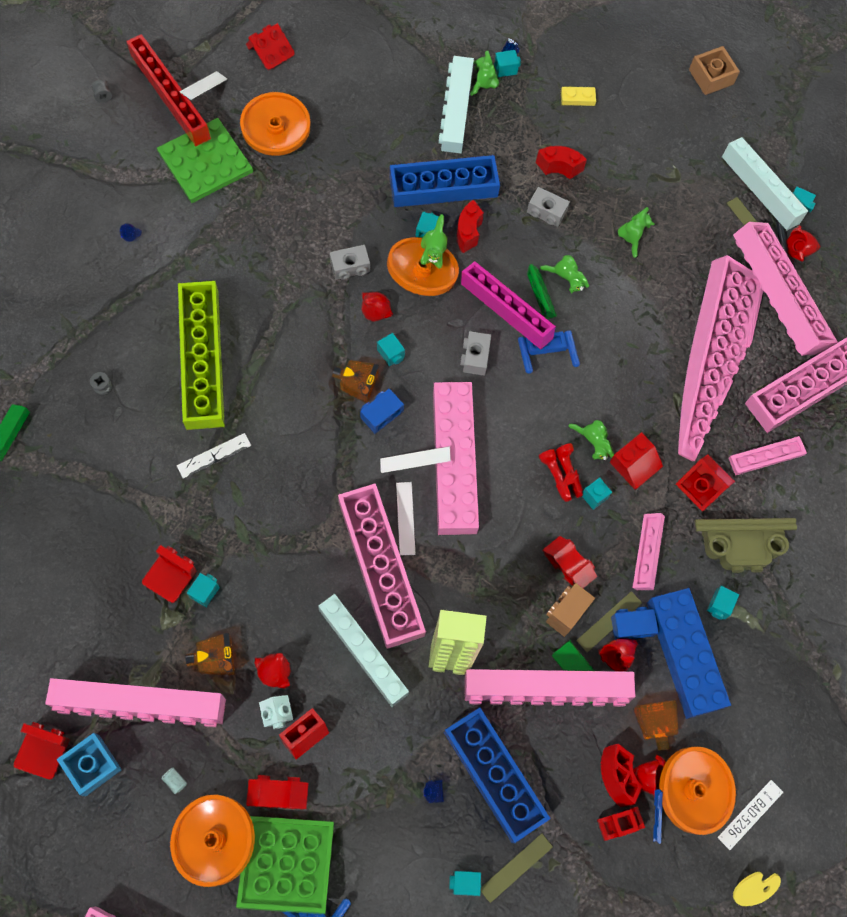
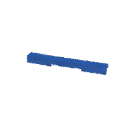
M657 789L655 790L654 798L655 825L653 828V842L657 841L660 844L663 792Z

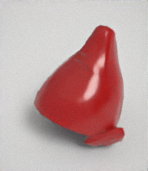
M800 225L792 230L787 240L789 256L802 262L804 257H808L820 249L817 239L811 233L802 230Z
M380 292L362 293V313L366 319L375 322L393 315L390 301L386 295Z
M629 638L612 640L604 645L602 649L598 650L601 660L606 662L616 672H626L635 659V649L638 642L635 639Z
M282 653L269 654L264 658H255L257 675L263 684L278 688L290 686L288 679L290 663Z
M656 755V760L645 762L633 769L636 779L642 785L641 790L654 796L655 790L659 789L661 773L666 763L659 755Z

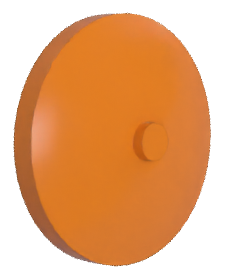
M281 92L264 93L252 99L243 109L240 118L241 132L245 141L254 150L272 156L285 155L300 148L307 140L310 133V116L305 105L294 96Z
M406 238L392 246L387 258V268L395 282L404 289L419 295L435 296L446 293L456 283L459 267L455 257L448 249L442 255L443 265L439 269L433 263L421 264L420 260L425 250L421 247L422 238Z
M687 747L675 752L665 763L660 777L659 789L663 792V809L671 822L687 833L698 835L711 834L721 829L729 820L736 799L734 778L726 762L710 749Z
M207 795L194 800L180 813L171 834L170 849L177 870L186 880L198 886L215 887L229 883L241 874L250 861L255 844L254 826L247 810L232 798L221 795Z

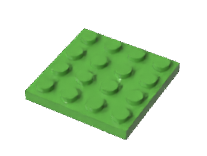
M219 118L206 123L211 139L196 147L187 134L157 147L158 153L191 203L253 173V168Z
M250 816L255 831V844L250 861L240 874L236 908L326 914L334 822Z

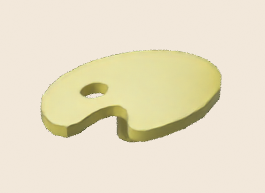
M755 872L747 876L734 889L733 898L735 902L741 906H753L764 902L774 895L780 887L781 879L779 875L774 873L764 881H762L763 874L761 872Z

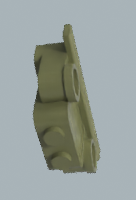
M795 518L695 519L696 532H702L707 556L714 560L720 559L721 566L726 570H732L733 573H740L744 570H751L754 573L762 572L763 568L772 562V559L788 551L789 542L785 537L784 530H797Z

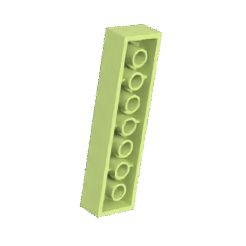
M440 610L431 643L429 667L433 668L435 672L453 670V674L465 675L466 670L471 669L484 644L486 616Z

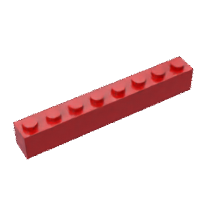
M141 34L126 41L131 57L195 147L210 140L211 137L206 122L190 100L180 93L182 89Z

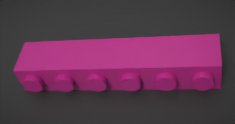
M474 261L462 271L461 285L539 349H542L553 339L556 326Z

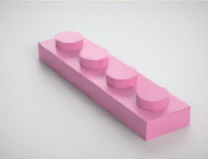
M800 436L735 454L728 459L736 476L804 456L807 452Z
M661 513L644 514L633 588L636 590H654L665 518Z

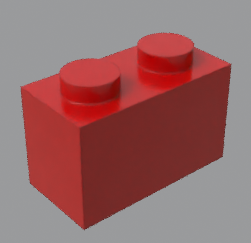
M312 708L280 733L279 737L284 746L297 760L328 735L329 731L325 722Z

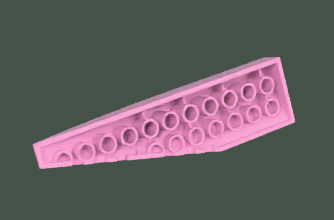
M728 255L711 263L687 368L681 409L678 454L690 461L696 460L704 443L703 438L711 429L712 419L716 418L718 414L717 409L723 404L733 383L732 378L739 370L738 365L741 360H744L746 356L745 351L752 343L763 294L761 283L754 276L752 270Z

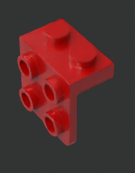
M278 23L274 26L269 24L262 29L263 32L257 34V32L248 37L249 41L246 43L249 50L255 49L267 70L274 68L294 55V50Z
M160 545L156 550L159 557L143 578L142 584L170 603H175L197 570L191 559L186 556L181 558L176 555L178 552L172 547L167 546L165 548Z
M32 722L30 726L24 723L20 732L25 733L26 736L14 761V767L52 780L60 765L57 759L65 753L70 739L63 737L64 732L52 728L51 732L43 730L44 725Z

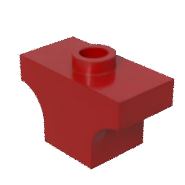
M638 807L597 819L604 841L645 828Z

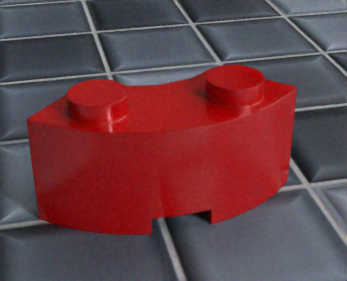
M549 146L540 149L536 158V164L545 175L560 173L569 179L583 172L587 161L578 151L564 146Z
M474 200L464 207L458 221L457 243L462 253L467 252L478 244L479 233L477 228L482 224L484 212Z
M559 536L542 551L553 567L562 571L565 576L564 579L570 585L574 586L576 583L580 587L585 588L597 577L594 571L595 566L590 560L584 559L575 549V544L570 539Z
M615 744L605 747L603 750L601 775L610 797L617 805L624 807L635 804L642 785L636 779L633 772L632 763L634 755L621 745Z
M258 775L257 779H249L246 806L306 809L308 783L300 782L299 777H288L287 781L270 780L271 776Z

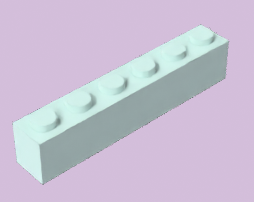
M454 56L453 63L449 62L448 73H451V77H447L446 87H449V91H445L444 101H447V105L444 104L442 114L446 116L445 119L441 120L440 129H443V133H440L438 143L442 144L441 151L462 153L474 58Z
M742 137L730 142L722 158L786 230L799 225L808 210Z
M334 594L318 606L321 614L390 706L393 707L405 698L409 691L338 597Z

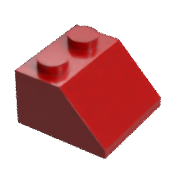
M642 432L614 454L610 461V464L635 490L663 467L655 446Z
M707 454L676 485L703 512L735 481Z

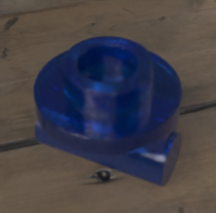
M509 38L501 52L515 50L516 54H518L520 50L518 47L519 43Z
M124 223L120 227L121 237L129 242L135 240L137 236L140 237L142 234V230L128 223Z
M442 780L428 781L426 783L423 793L429 803L444 802Z

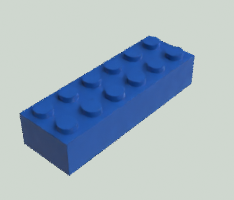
M494 155L390 165V184L394 207L498 197L500 182Z
M690 588L651 598L647 602L649 610L654 609L658 627L657 635L686 719L731 706Z
M478 708L445 729L443 733L511 843H516L550 820L549 815L481 708Z

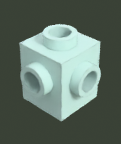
M288 695L271 697L259 702L264 727L273 726V729H280L286 727L285 723L293 720Z

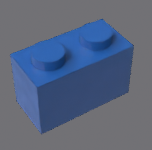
M388 389L385 392H380L371 403L368 402L363 405L360 411V418L376 434L404 412V404Z
M647 607L636 608V611L628 612V609L617 610L611 617L614 639H637L657 635L658 627L654 609L648 610Z

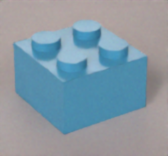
M96 733L91 734L57 759L81 796L89 795L122 770L100 735Z

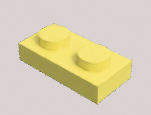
M562 87L561 104L595 106V87Z

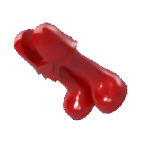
M571 443L559 447L556 451L551 449L539 455L540 461L550 469L556 482V488L565 502L571 501L568 485H571L577 498L583 496L577 469L574 471L570 461V455L574 451ZM557 458L559 459L565 471V478H563V475L560 471V468L557 463Z

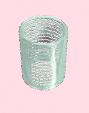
M171 768L172 770H168L161 779L171 788L174 794H177L187 783L174 768ZM173 772L174 774L171 776L173 781L171 782L168 776Z

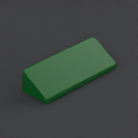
M530 264L527 276L542 316L546 319L556 317L557 314L538 268Z
M12 404L0 424L1 462L30 413L24 406Z
M568 641L552 654V657L563 671H594L571 641Z

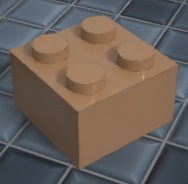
M724 46L694 56L689 71L705 95L734 85L740 72Z
M576 583L572 588L568 586L558 599L560 603L556 601L546 614L549 617L546 623L565 637L595 597Z

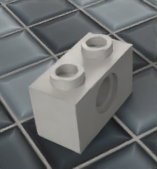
M538 187L529 202L527 213L558 227L567 212L570 201Z
M365 245L329 252L335 280H343L355 275L362 276L370 272V261Z
M469 331L468 338L464 337L463 349H466V355L462 354L460 365L464 366V373L485 376L491 334ZM476 351L479 355H473L471 352Z

